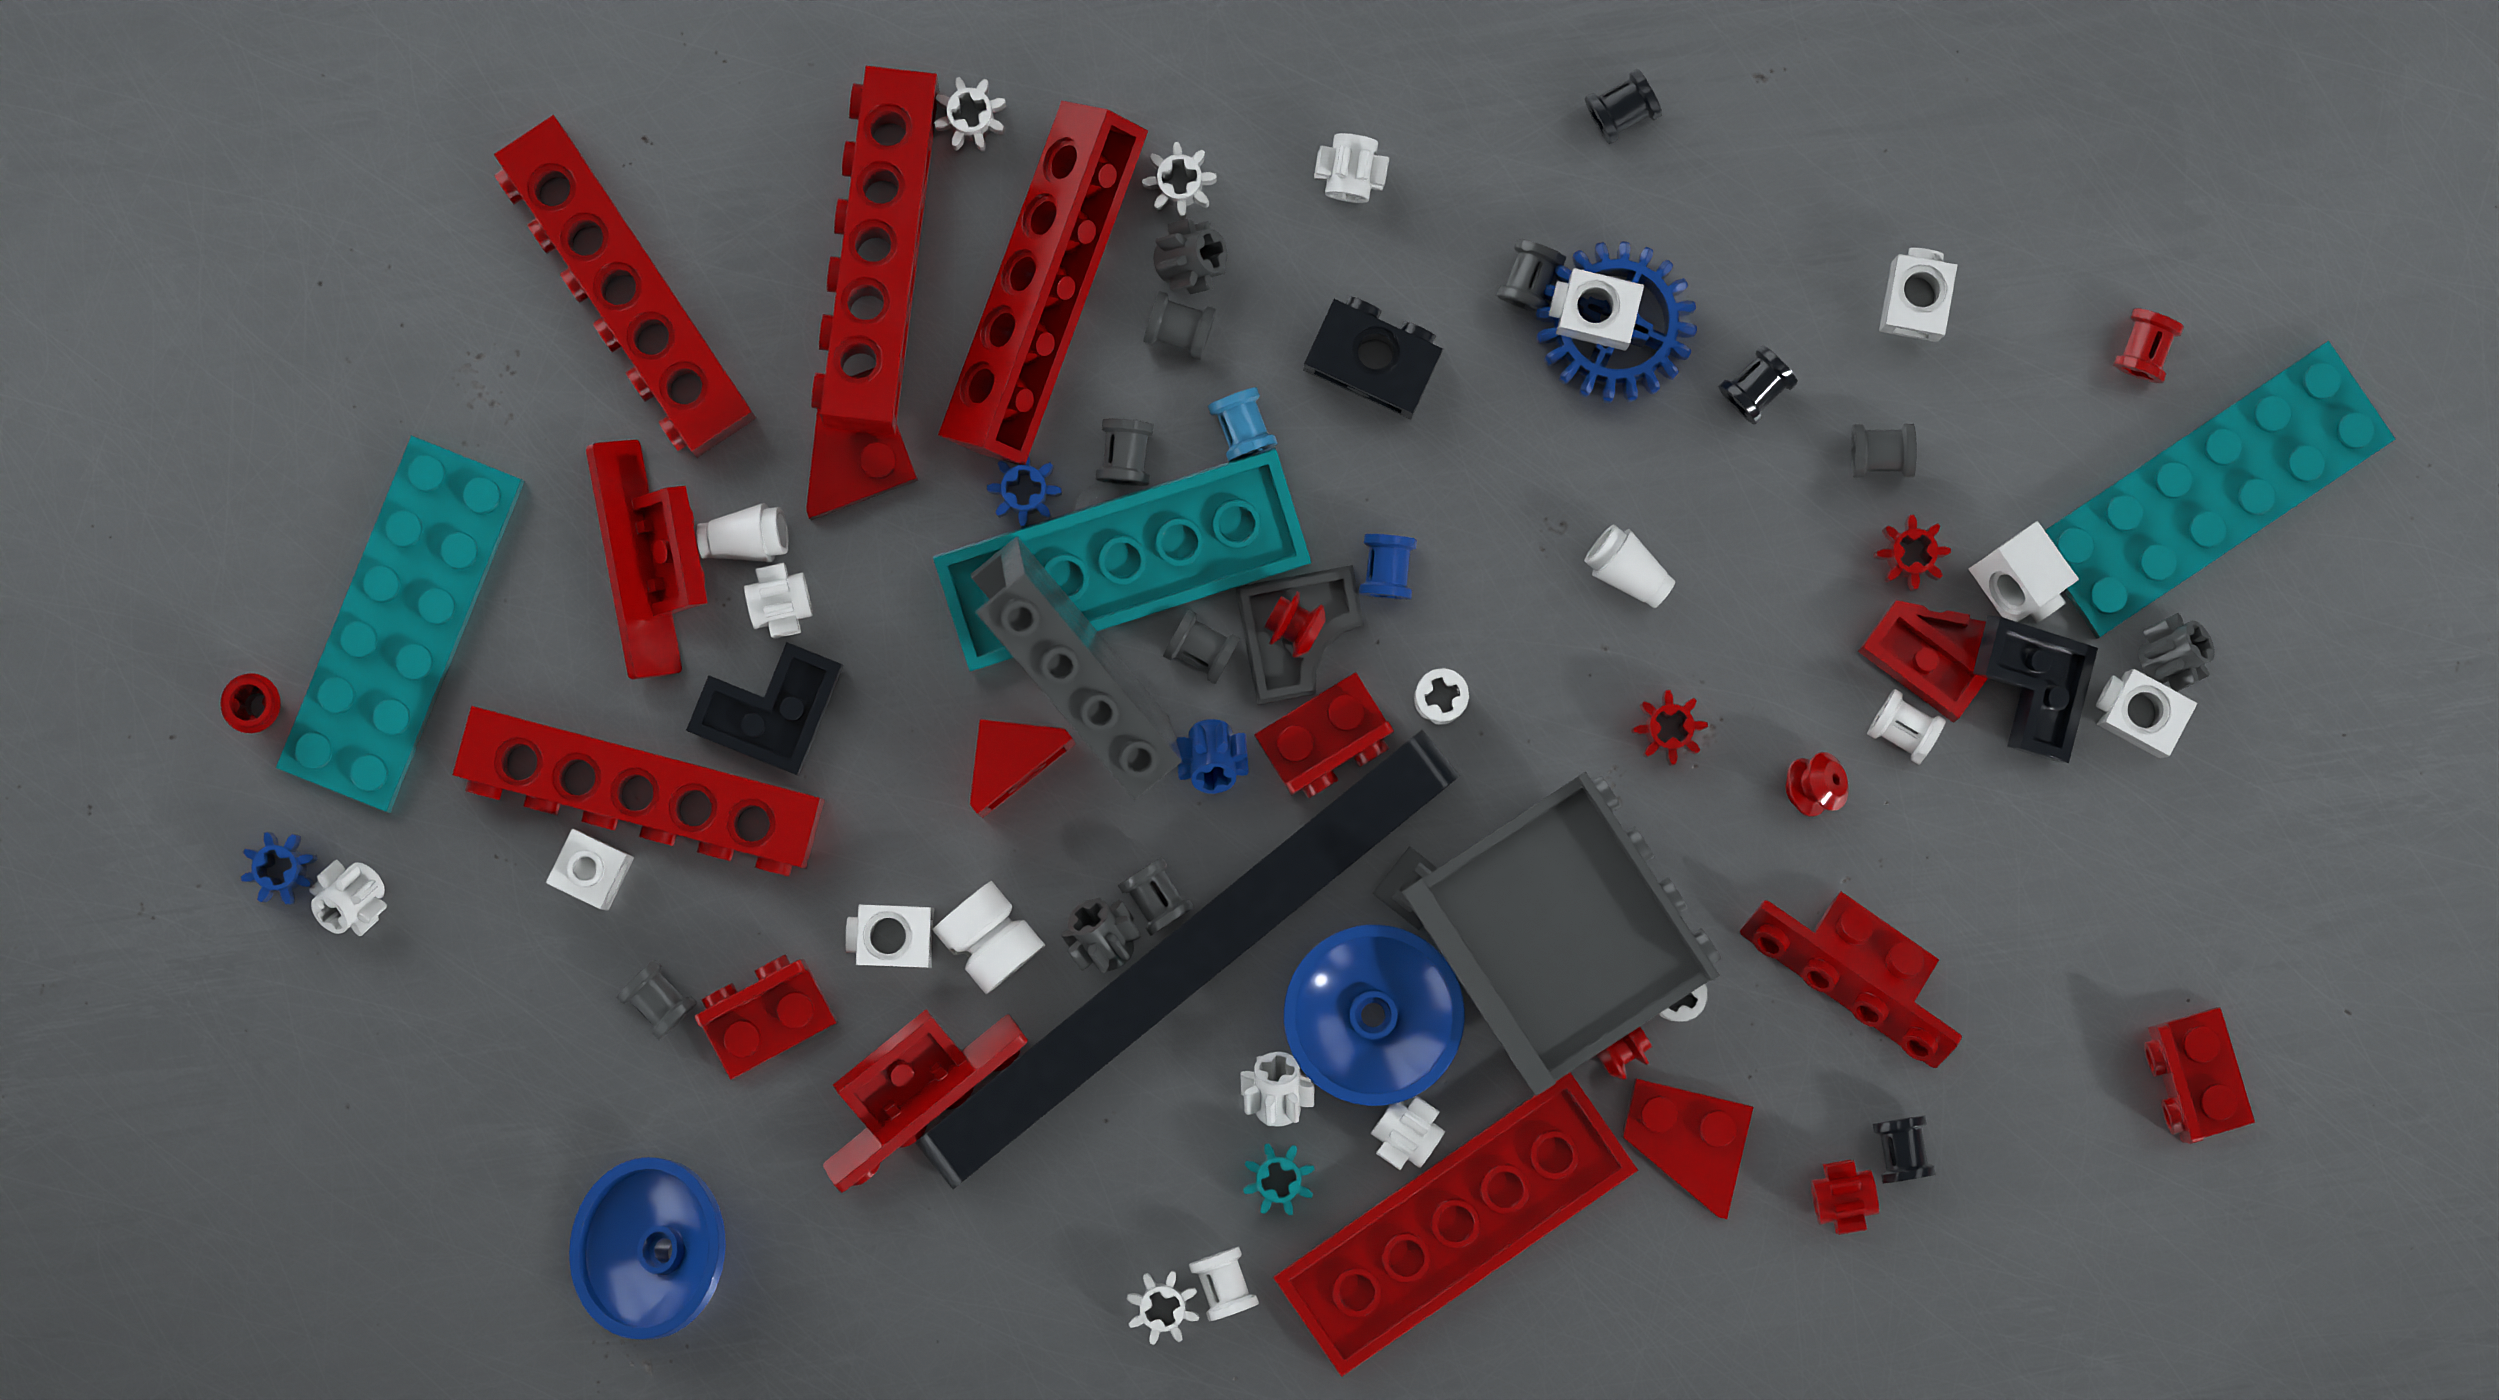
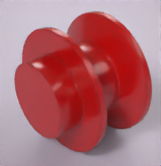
M1297 591L1292 601L1281 596L1264 628L1274 633L1269 644L1272 645L1281 638H1284L1293 643L1292 657L1297 658L1308 653L1326 622L1324 605L1321 604L1310 612L1300 606V592Z
M1820 752L1815 754L1811 760L1800 758L1793 761L1788 769L1785 784L1786 793L1790 802L1803 815L1815 817L1820 815L1825 809L1836 811L1845 805L1849 793L1848 779L1842 764L1834 755L1828 752Z
M1639 1026L1596 1056L1609 1075L1625 1080L1627 1079L1625 1065L1634 1059L1648 1065L1649 1061L1644 1052L1653 1046Z

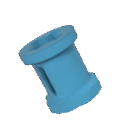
M1257 387L1231 394L1208 405L1210 415L1218 416L1230 448L1225 453L1228 462L1268 450L1278 444L1275 435L1268 434L1256 400L1260 397Z

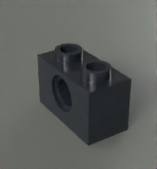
M1349 296L1346 304L1334 299L1304 362L1303 371L1411 420L1442 354L1443 348L1433 344L1436 335L1407 321L1403 322L1401 328L1379 319L1382 312L1379 308L1359 298ZM1372 339L1385 342L1392 351L1391 362L1381 369L1366 367L1358 356V350L1364 342Z

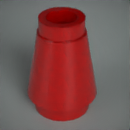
M247 673L235 677L226 685L221 695L220 707L224 719L232 728L243 733H258L267 729L277 719L281 710V700L276 686L268 678L260 674ZM264 695L262 704L265 709L258 717L252 713L251 704L256 697Z

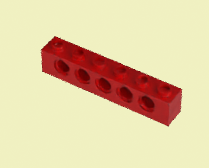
M866 66L863 84L853 83L849 118L858 120L856 142H845L842 160V176L851 177L848 199L838 198L834 222V233L843 235L841 257H830L827 274V292L836 293L833 315L823 314L819 350L828 351L826 373H815L811 407L821 409L820 415L824 427L889 435L896 434L935 129L934 122L936 121L938 106L936 96L939 94V84L936 73ZM885 124H897L906 131L900 142L889 146L878 143L873 136L876 130ZM878 181H889L897 186L898 192L889 202L875 203L866 197L868 188ZM872 238L883 239L890 244L891 249L883 259L868 261L858 254L861 245L865 241ZM863 296H874L884 304L881 312L876 317L867 320L855 317L851 313V307L857 299ZM855 354H867L876 361L874 370L862 378H854L847 375L843 371L844 364Z
M1061 100L938 436L985 456L1019 465L1026 464L1148 130L1108 109Z
M554 115L550 116L494 153V156L503 168L494 175L513 205L524 199L536 217L527 224L528 228L546 254L555 248L569 267L561 272L560 276L579 303L587 298L591 300L601 315L592 324L612 353L620 347L623 348L634 367L625 372L645 402L655 396L667 414L658 423L676 450L680 451L688 446L691 452L698 458L757 419ZM552 178H564L570 184V192L567 199L556 206L543 204L540 197L543 185ZM585 227H597L603 233V242L600 248L590 255L575 253L573 240L577 232ZM618 276L632 277L636 283V291L632 299L621 305L609 303L606 299V288L609 282ZM651 325H662L669 332L668 344L657 354H645L639 349V336L645 328ZM694 374L699 376L702 382V390L699 397L688 404L675 402L671 395L674 381L681 375Z
M475 706L470 708L452 774L453 776L468 780L466 792L500 800L503 789L526 795L523 807L557 816L561 804L584 810L581 818L583 823L616 831L618 820L641 825L640 838L674 846L676 835L699 841L697 853L732 861L734 850L757 856L755 868L788 877L790 876L792 865L807 869L825 802L820 797ZM529 746L536 754L537 767L530 777L516 780L508 770V758L515 749ZM586 761L594 769V785L587 793L574 795L566 786V772L573 764ZM635 777H645L652 784L653 798L644 809L633 811L627 807L623 800L624 787L628 781ZM693 792H703L706 794L712 807L709 818L698 826L688 825L683 820L680 811L684 798ZM752 807L762 808L770 820L768 832L757 841H747L742 837L738 829V821L741 814Z

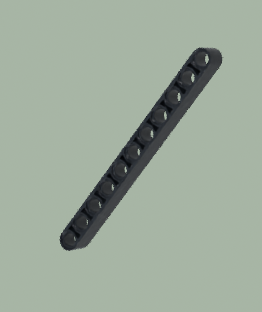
M1421 730L915 1142L950 1187L952 1189L956 1188L1460 777L1459 773L1427 734Z

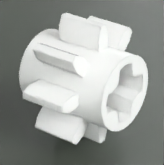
M958 77L955 84L957 91L950 98L937 94L936 101L941 108L947 110V116L939 118L934 124L937 131H945L952 128L955 133L952 138L954 150L957 151L961 148L964 140L975 141L977 148L983 152L986 145L984 138L991 131L1001 135L1005 133L1004 126L994 119L993 113L1004 110L1007 107L1004 98H996L989 101L987 97L989 82L987 79L984 78L979 82L976 89L966 88L964 81ZM972 102L976 110L986 109L979 114L980 124L975 127H969L965 119L954 120L963 115L961 106L965 103Z
M1340 133L1334 135L1332 147L1320 146L1314 179L1327 181L1325 188L1326 196L1346 202L1365 203L1369 201L1371 189L1383 190L1389 157L1376 156L1378 141L1362 135Z
M1174 142L1173 155L1165 160L1159 155L1152 153L1150 161L1153 167L1158 170L1157 176L1147 177L1142 181L1143 188L1148 190L1158 189L1160 195L1154 204L1155 211L1159 212L1169 204L1177 207L1178 215L1183 220L1187 214L1186 206L1194 202L1204 208L1209 206L1207 196L1201 192L1202 185L1216 183L1217 175L1213 172L1201 173L1200 166L1204 162L1205 151L1200 150L1191 158L1182 154L1179 142ZM1185 168L1187 178H1196L1197 181L1187 183L1186 193L1176 194L1173 184H1163V181L1172 179L1173 169Z
M784 563L756 569L759 582L744 586L753 628L759 629L769 626L773 639L801 633L798 619L813 616L804 573L788 576L787 567Z
M334 860L317 876L318 881L309 888V892L316 896L311 903L315 918L324 928L333 933H343L351 926L358 936H362L379 920L378 915L387 908V904L381 900L385 893L381 878L372 868L363 863H353L345 869L338 860Z
M1272 1052L1256 1057L1254 1072H1241V1095L1244 1096L1245 1113L1247 1115L1256 1113L1257 1117L1267 1126H1285L1292 1122L1297 1123L1299 1122L1301 1106L1314 1107V1084L1311 1083V1079L1300 1068L1295 1058L1288 1053Z
M1417 1095L1409 1105L1403 1101L1390 1104L1370 1133L1382 1142L1376 1154L1399 1170H1401L1407 1160L1421 1168L1445 1133V1130L1433 1123L1440 1111Z
M1171 1270L1168 1274L1166 1283L1159 1284L1155 1283L1149 1273H1145L1143 1279L1148 1290L1143 1296L1131 1293L1126 1298L1130 1303L1140 1306V1314L1133 1317L1129 1322L1130 1328L1138 1327L1145 1323L1152 1329L1149 1339L1150 1344L1153 1345L1157 1342L1160 1332L1170 1331L1176 1341H1182V1331L1178 1326L1182 1320L1185 1319L1191 1322L1199 1320V1314L1186 1309L1185 1302L1196 1294V1288L1190 1287L1181 1292L1174 1286L1176 1281V1271ZM1160 1291L1165 1299L1175 1296L1179 1300V1304L1173 1309L1174 1320L1172 1322L1166 1323L1161 1316L1151 1319L1147 1314V1310L1153 1305V1298L1151 1296L1153 1293Z

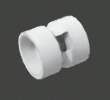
M992 881L977 890L932 929L953 955L966 954L969 957L965 970L986 995L1046 946L1025 920L1012 921L1009 918L1012 905Z

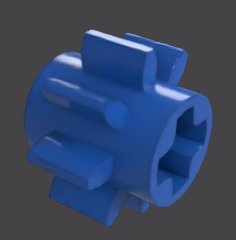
M1028 456L1025 465L1010 468L1007 463L1000 460L997 464L1004 475L1001 484L992 483L987 485L989 493L1002 495L1005 500L998 506L995 512L999 518L1003 517L1010 510L1018 513L1021 528L1027 526L1028 515L1039 512L1042 517L1050 519L1052 516L1045 505L1047 497L1062 495L1060 487L1046 485L1045 478L1051 474L1054 468L1053 465L1049 462L1037 470L1031 466V460ZM1023 475L1030 476L1033 486L1041 487L1040 494L1030 495L1029 504L1020 505L1016 494L1008 493L1009 486L1019 485L1020 476Z
M1217 719L1202 720L1190 728L1188 738L1177 737L1176 739L1182 762L1178 765V778L1180 780L1191 778L1193 786L1201 792L1216 794L1227 791L1235 784L1236 775L1244 776L1249 773L1246 734L1237 733L1233 735L1231 726L1224 721Z
M265 832L263 840L266 847L259 851L244 849L243 851L244 855L253 861L251 865L252 871L241 876V881L257 882L262 887L257 899L260 902H268L275 891H280L281 899L285 904H295L293 889L300 885L312 887L315 884L312 879L306 877L307 865L318 860L317 855H302L297 851L301 843V836L292 834L287 838L284 846H279L273 832ZM275 854L279 858L290 860L292 864L291 869L283 872L284 883H282L280 878L269 877L267 874V868L275 865Z

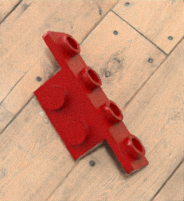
M636 439L599 442L588 445L586 447L587 460L627 675L630 679L635 680L680 673L682 671V664L672 614L708 603L705 591V575L700 564L694 532V516L689 505L686 486L666 487L650 493L641 444Z
M1842 891L1830 903L1814 931L1768 900H1764L1742 926L1740 934L1752 942L1759 952L1768 957L1775 958L1801 976L1808 986L1816 991L1825 993L1850 1010L1857 1020L1867 1026L1874 1027L1896 1042L1910 1057L1923 1061L1932 1068H1937L1960 1043L1962 1035L1915 1003L1916 998L1939 962V959Z
M925 1009L836 1081L833 1086L837 1093L867 1127L823 1164V1168L838 1191L843 1193L852 1185L858 1186L868 1181L877 1172L880 1163L899 1147L904 1148L915 1143L924 1134L927 1124L946 1109L951 1110L963 1104L972 1094L974 1086L991 1072L1001 1071L1012 1064L1020 1054V1049L1028 1042L1027 1037L1009 1014L1005 1015L961 1051L929 1011Z

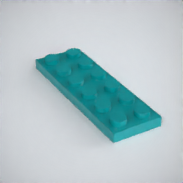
M2327 341L2045 529L2044 531L2079 578L2078 581L2065 589L2064 592L2097 639L2396 440V438L2330 341Z
M410 437L276 766L277 769L385 812H391L525 481L417 437Z
M1271 448L933 556L969 672L1014 658L976 613L990 599L971 578V573L1017 536L1097 631L1312 563L1276 448Z

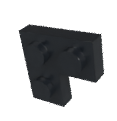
M1987 617L1973 674L2022 689L2007 747L2055 762L2069 763L2098 651L2097 647L2003 617Z
M786 642L764 697L708 675L686 731L799 776L844 665Z

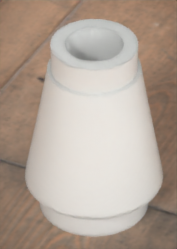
M761 503L697 525V545L703 559L773 562L775 555H782L788 552V528L781 507L768 508L766 503Z
M1615 524L1611 525L1597 539L1584 560L1585 563L1594 569L1592 576L1641 602L1647 603L1653 609L1668 596L1676 582L1667 574V571L1630 529L1623 532Z

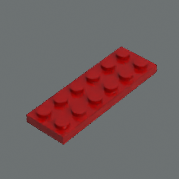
M1569 1072L1557 1080L1554 1085L1537 1096H1531L1275 1274L1273 1278L1340 1376L1343 1377L1639 1170L1576 1079Z

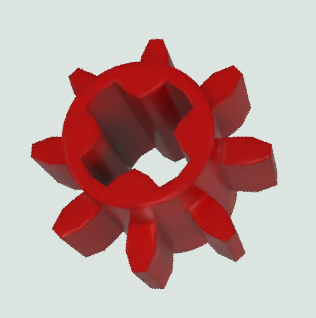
M1909 515L1906 518L1905 531L1900 534L1891 526H1886L1882 530L1884 536L1891 543L1888 549H1881L1875 552L1874 558L1887 560L1891 568L1884 579L1887 583L1898 576L1908 578L1907 582L1910 591H1916L1920 585V574L1925 572L1929 578L1936 581L1943 576L1941 570L1934 564L1937 558L1950 554L1951 548L1946 546L1938 547L1937 541L1934 538L1940 529L1938 523L1927 530L1917 528L1915 515ZM1917 540L1924 546L1919 556L1925 563L1922 565L1916 561L1907 566L1901 561L1905 549L1900 545V542L1902 541L1909 545Z
M1666 690L1662 696V707L1656 709L1651 703L1645 701L1640 704L1642 712L1649 718L1646 725H1638L1632 728V733L1636 735L1646 734L1650 744L1643 753L1645 758L1653 755L1658 749L1666 752V760L1669 766H1674L1678 759L1677 749L1684 747L1689 753L1695 755L1699 753L1700 748L1698 744L1691 738L1694 731H1701L1707 728L1708 722L1694 721L1690 711L1696 705L1697 700L1695 698L1688 700L1683 706L1673 704V694L1671 690ZM1677 714L1683 720L1678 727L1680 733L1684 735L1683 739L1680 742L1677 738L1672 737L1666 742L1661 741L1657 736L1661 730V725L1656 721L1657 716L1660 715L1667 719Z
M1851 1159L1823 1164L1825 1178L1811 1180L1813 1205L1819 1225L1834 1222L1835 1233L1839 1235L1867 1230L1865 1216L1879 1214V1200L1872 1171L1856 1172L1855 1161Z

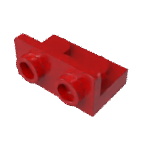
M1354 672L1255 733L1254 736L1291 796L1303 790L1307 798L1310 799L1339 781L1333 770L1353 758L1360 768L1388 751L1390 748L1384 739L1392 735L1394 729L1382 715L1358 674Z
M785 954L756 969L754 972L759 981L737 992L734 984L731 983L701 999L706 1010L696 1014L694 1018L698 1026L703 1027L730 1080L838 1023L805 959H799L790 963Z
M2215 1007L2148 1027L2151 1041L2144 1042V1050L2154 1077L2163 1076L2169 1098L2162 1100L2161 1105L2167 1127L2172 1135L2180 1133L2183 1143L2193 1144L2203 1141L2205 1137L2255 1123L2221 1007Z

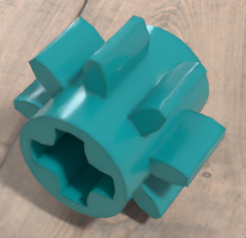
M1266 1143L1264 1152L1267 1159L1261 1165L1246 1160L1244 1163L1248 1170L1257 1174L1256 1182L1246 1185L1243 1188L1244 1194H1252L1257 1191L1261 1193L1264 1200L1261 1203L1260 1212L1263 1214L1270 1209L1272 1202L1282 1203L1285 1212L1289 1216L1293 1215L1291 1199L1297 1193L1305 1198H1312L1313 1196L1309 1188L1301 1185V1176L1315 1170L1314 1165L1306 1164L1301 1167L1296 1165L1293 1159L1297 1154V1146L1294 1144L1288 1148L1285 1156H1275L1273 1147ZM1276 1162L1280 1163L1283 1170L1293 1169L1296 1173V1179L1288 1182L1289 1193L1278 1196L1274 1188L1264 1189L1261 1184V1180L1269 1176L1268 1166Z

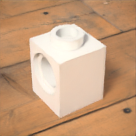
M1909 248L1908 255L1898 254L1891 262L1879 332L1938 342L1944 337L1958 265L1943 262V253L1925 248ZM1911 278H1921L1927 281L1934 292L1932 305L1917 307L1911 304L1904 292L1906 281Z
M1573 268L1569 282L1557 281L1549 316L1559 318L1556 334L1626 351L1631 342L1644 285ZM1590 293L1603 296L1609 303L1610 317L1600 323H1591L1583 319L1577 307L1578 300L1582 296Z
M2038 521L2009 539L1968 569L2003 618L2019 622L2028 615H2031L2036 624L2066 604L2060 593L2079 580Z
M2132 669L2124 672L2121 679L2112 676L2105 685L2096 703V707L2103 711L2096 725L2160 759L2170 756L2198 703L2147 675ZM2134 695L2146 696L2155 707L2154 721L2147 728L2135 725L2128 716V704Z
M572 829L546 883L598 909L609 910L634 856L585 832Z
M858 904V917L847 918L846 953H856V965L932 968L934 908ZM885 919L899 921L906 933L904 945L900 950L892 954H885L878 950L873 941L875 927Z

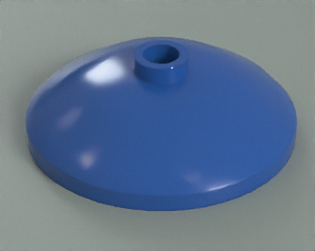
M1355 926L1324 939L1298 965L1291 978L1285 997V1034L1291 1052L1300 1068L1325 1092L1346 1102L1359 1105L1383 1106L1395 1104L1415 1097L1428 1089L1450 1066L1460 1046L1464 1030L1465 1008L1463 995L1456 975L1445 958L1421 937L1393 926ZM1370 1003L1380 1005L1385 1013L1383 1022L1376 1027L1367 1026L1361 1017L1363 1008Z
M655 1157L636 1158L621 1163L605 1173L592 1186L581 1203L570 1237L569 1262L571 1276L577 1295L589 1315L611 1333L638 1340L667 1337L690 1324L710 1301L723 1270L726 1241L721 1210L712 1191L698 1174L681 1163ZM672 1244V1254L669 1259L668 1250Z

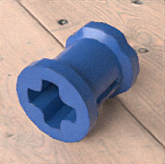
M1365 534L1364 544L1369 547L1366 582L1360 584L1359 595L1411 600L1412 589L1407 587L1410 551L1416 549L1417 540L1398 535Z

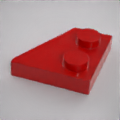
M874 368L855 374L851 377H865L869 375L874 370ZM817 409L806 506L810 520L918 481L898 425L896 426L895 435L828 428L823 425L820 415L821 409Z
M1896 600L1858 650L1860 654L1953 723L1961 717L1988 679L1973 674L1986 621L1971 619L1970 614L1950 610L1935 612L1928 610L1924 605Z
M1635 1078L1621 1137L1651 1160L1715 1216L1728 1219L1754 1107Z

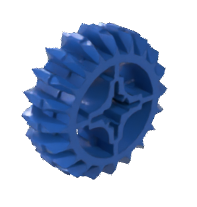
M1622 241L1619 245L1617 259H1610L1608 247L1604 242L1597 243L1595 246L1596 263L1591 264L1587 255L1581 250L1575 252L1572 258L1576 269L1605 276L1626 277V281L1644 285L1655 296L1664 317V333L1653 329V324L1644 320L1637 313L1630 342L1631 345L1640 348L1645 345L1656 350L1657 352L1650 359L1638 366L1627 369L1606 368L1616 348H1604L1603 345L1595 344L1592 355L1588 360L1576 348L1571 337L1556 334L1559 318L1549 316L1550 307L1537 309L1535 315L1537 320L1553 323L1554 327L1544 329L1538 332L1536 336L1539 344L1556 342L1558 348L1550 351L1545 356L1544 361L1547 366L1556 365L1565 359L1569 366L1563 370L1559 381L1566 385L1571 382L1578 372L1585 377L1579 389V395L1583 397H1588L1595 382L1604 384L1601 395L1604 403H1611L1613 401L1615 385L1623 386L1624 397L1627 402H1634L1637 399L1638 389L1636 382L1640 380L1650 394L1658 392L1660 385L1654 372L1657 370L1664 377L1673 380L1679 371L1668 359V356L1687 360L1691 354L1689 347L1676 341L1677 337L1690 338L1694 337L1697 333L1696 325L1688 322H1679V317L1687 316L1696 310L1695 302L1686 300L1676 303L1674 298L1686 290L1688 287L1687 281L1684 278L1678 279L1668 286L1663 279L1668 276L1673 268V264L1666 260L1661 263L1656 272L1648 268L1647 265L1653 257V250L1648 247L1643 249L1638 262L1630 261L1631 247L1630 243ZM1559 265L1555 269L1554 275L1558 281L1568 283L1572 271L1563 265ZM1546 285L1543 293L1546 296L1545 299L1551 302L1555 290L1554 285ZM1591 296L1588 299L1581 297L1578 300V311L1586 321L1600 323L1601 314L1610 316V306L1607 300H1599Z

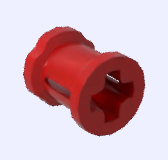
M2135 308L2130 317L2134 322V326L2123 355L2115 357L2113 366L2133 377L2162 384L2167 375L2163 370V366L2174 337L2182 335L2184 326L2180 322L2160 313Z

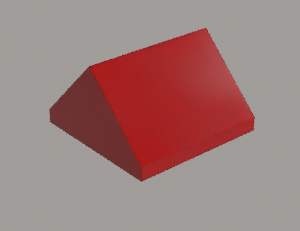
M980 719L970 806L979 816L984 818L1075 746L1074 739L1063 728Z

